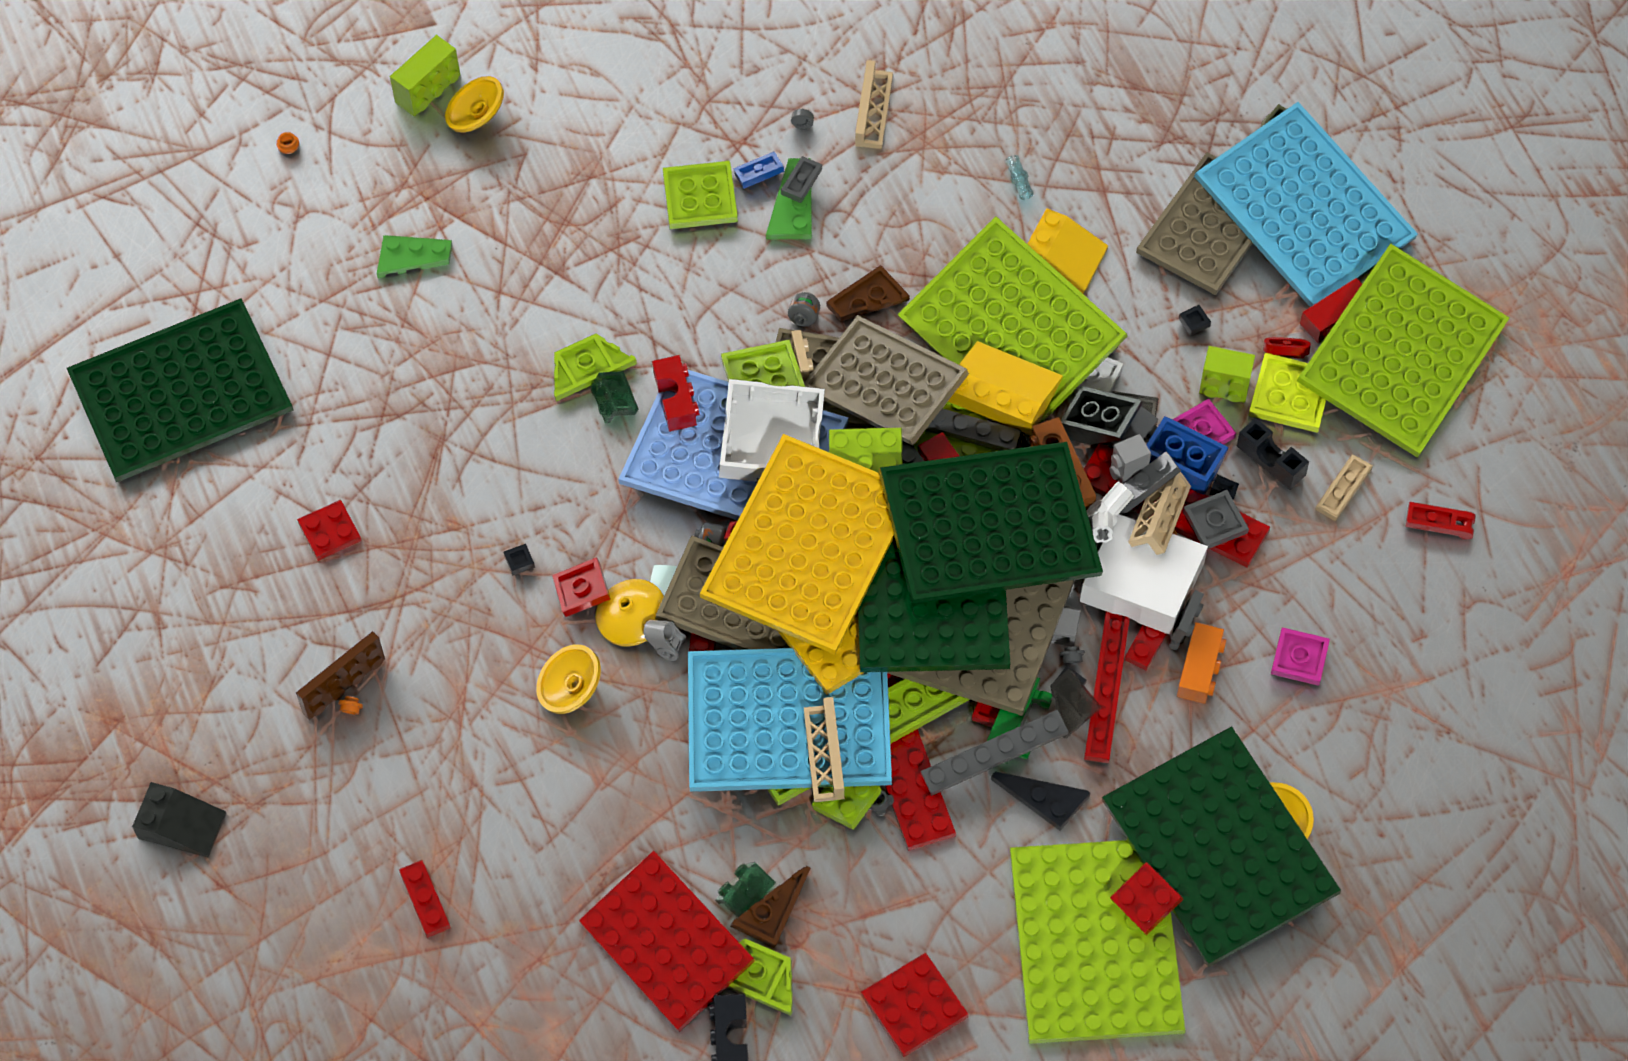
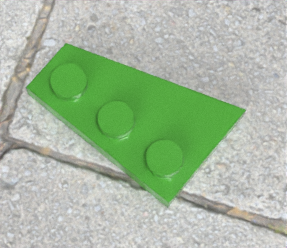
M384 235L376 273L377 278L386 277L385 274L398 272V274L407 273L406 270L415 268L423 270L448 265L453 246L452 240Z

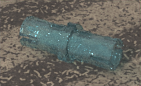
M1014 155L1015 161L1013 156H1009L1005 163L1011 173L1010 180L1015 184L1020 199L1025 200L1024 194L1029 199L1034 194L1028 181L1029 175L1023 169L1018 155Z

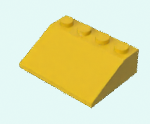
M1046 208L1027 243L1083 295L1108 249L1106 243L1074 220Z
M977 341L959 364L968 370L969 375L948 402L1032 435V426L1039 424L1063 379V375Z

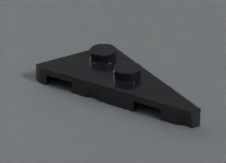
M996 771L991 775L993 782L1059 831L1063 829L1090 797V792L1083 789Z

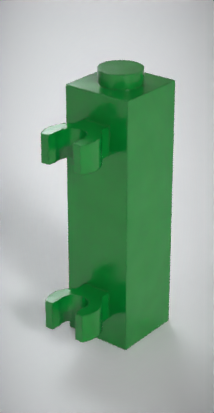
M1037 677L1023 716L1000 709L987 741L1024 725L1033 703L1044 709H1049L1053 694L1047 691H1039L1040 678ZM1031 751L1019 757L1028 760Z

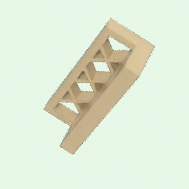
M872 60L866 61L855 131V146L882 149L893 72L875 70V61ZM875 78L887 79V83L879 88L874 80ZM880 95L884 101L876 106L871 99ZM877 113L882 119L873 124L869 117ZM874 131L879 136L878 141L865 140L866 135Z
M1181 472L1145 499L1128 541L1131 547L1148 543L1156 555L1165 553L1191 487Z
M833 697L823 698L824 706L804 708L814 802L844 799V783ZM824 713L825 720L819 727L810 721V715ZM818 734L827 739L828 742L822 750L813 744V740ZM821 757L830 762V767L824 773L815 767V764ZM823 780H826L833 786V793L819 794L818 786Z

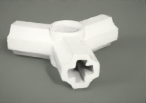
M1117 482L1102 500H1097L1086 510L1090 526H1092L1093 537L1097 543H1108L1113 539V526L1118 521L1117 515L1134 497L1132 492L1120 482Z

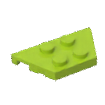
M597 333L554 352V397L556 402L636 365L637 359L633 355L628 356L620 351V347L607 342L605 338Z
M744 938L739 943L756 961L734 980L727 989L739 994H745L748 998L791 1016L793 1013L791 958Z

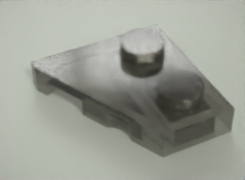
M1070 669L1050 685L1052 696L1056 701L1055 709L1058 710L1068 730V735L1063 736V738H1068L1102 708Z

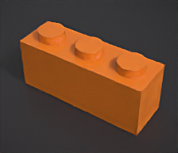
M1195 622L1177 697L1206 704L1207 696L1213 697L1216 682L1212 681L1213 674L1218 675L1221 660H1217L1218 653H1224L1227 639L1222 638L1224 629Z

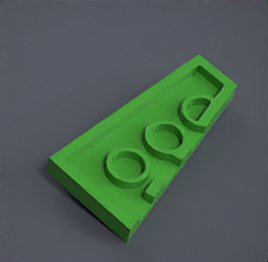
M788 158L766 232V240L812 239L811 189L802 203L781 195L783 185L800 158Z

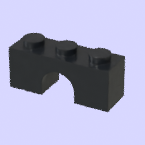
M1254 418L1239 432L1237 447L1291 490L1306 476L1309 461L1292 447L1286 452L1281 450L1273 441V431L1257 418Z
M745 994L714 996V1005H709L710 1021L715 1020V1029L710 1030L711 1045H716V1054L711 1055V1061H748L747 1044H734L727 1038L732 1030L747 1028Z

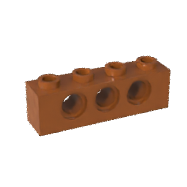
M1058 417L1032 426V435L1029 436L1031 447L1061 442L1068 443L1085 508L1088 510L1096 502V494L1060 418Z

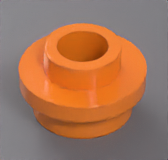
M284 132L278 137L276 145L281 153L291 154L299 148V139L291 132Z
M345 696L344 700H339L338 702L340 705L339 711L343 713L359 715V711L363 709V704H360L359 699L355 697Z

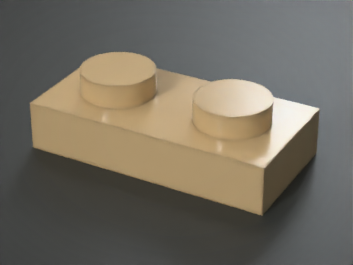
M801 330L791 331L793 352L803 382H805L810 372H813L812 359L807 358L806 352H809L807 338L802 337Z

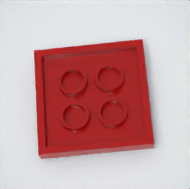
M926 952L861 991L862 998L903 1058L969 1017L968 1012Z

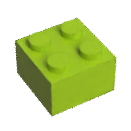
M1208 346L1199 394H1204L1211 398L1228 399L1231 402L1245 403L1255 355Z

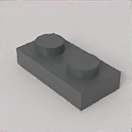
M802 156L783 185L781 195L802 203L822 171V164Z

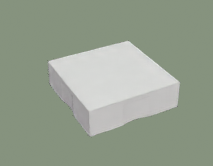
M729 379L719 478L757 482L756 478L761 477L783 434L819 448L825 389L800 386H772L762 382Z
M1118 514V521L1113 526V539L1108 543L1103 542L1098 551L1103 573L1098 577L1085 578L1080 602L1112 614L1126 616L1139 624L1172 635L1184 609L1186 597L1193 589L1203 568L1208 546L1172 534L1166 551L1163 554L1156 555L1148 543L1131 547L1128 541L1136 520Z

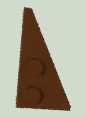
M806 866L798 870L788 880L764 896L762 900L734 919L730 927L775 948L811 868Z

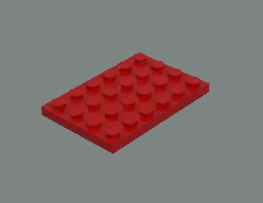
M654 850L578 920L679 1032L714 1000V996H719L756 961Z

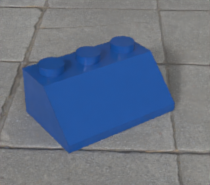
M1164 416L1146 444L1151 452L1149 464L1167 451L1191 485L1190 489L1202 495L1206 494L1214 481L1229 448Z

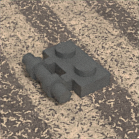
M1195 590L1188 599L1178 623L1170 636L1171 642L1169 647L1171 649L1178 650L1180 644L1184 643L1186 636L1189 637L1195 626L1192 623L1194 616L1198 617L1204 604L1200 603L1204 595L1203 593Z

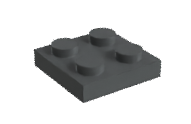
M1228 490L1183 508V512L1199 542L1208 546V549L1248 534L1249 528Z

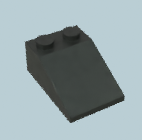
M1081 386L1062 417L1061 422L1069 439L1084 444L1121 441L1143 402L1142 400Z
M150 782L132 828L138 839L208 858L225 818L226 811L175 788Z

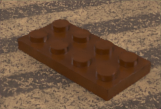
M373 631L296 692L302 713L308 720L323 713L326 706L333 701L339 700L347 689L352 685L359 684L367 673L381 666L385 656L380 639Z

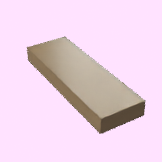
M1352 454L1316 505L1315 510L1336 522L1372 470L1373 465Z

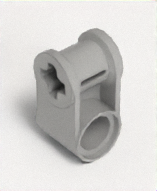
M648 620L644 626V637L656 649L657 653L664 659L676 661L679 657L678 651L682 643H685L687 637L672 621Z

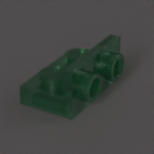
M624 371L598 373L591 385V393L596 399L599 413L602 415L605 424L611 423L614 416L636 415L639 408Z
M756 862L742 863L734 871L735 877L730 883L728 881L724 883L717 891L719 896L715 901L718 904L723 903L737 918L755 903L762 900L776 883Z

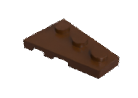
M880 265L826 301V307L842 322L855 318L857 315L861 316L910 301V295Z

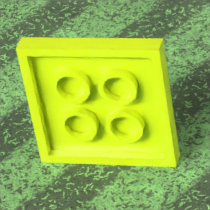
M1265 353L1248 416L1318 433L1326 400L1297 382L1298 377L1308 363Z

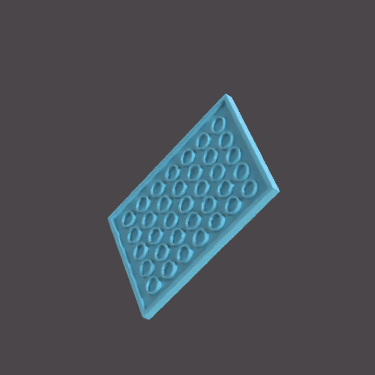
M1296 102L1201 168L1194 176L1309 307L1353 279H1360L1371 271L1390 243L1401 249L1418 235L1299 102Z
M792 648L689 651L690 792L813 788L804 708L824 706L823 698L833 697L844 787L892 785L887 672H865L826 695L815 678L806 669V666L795 655ZM824 713L810 715V721L817 727L825 720ZM820 734L813 740V744L820 750L828 743L827 739ZM821 757L815 764V767L824 773L830 767V762ZM823 780L818 788L833 786L826 780Z

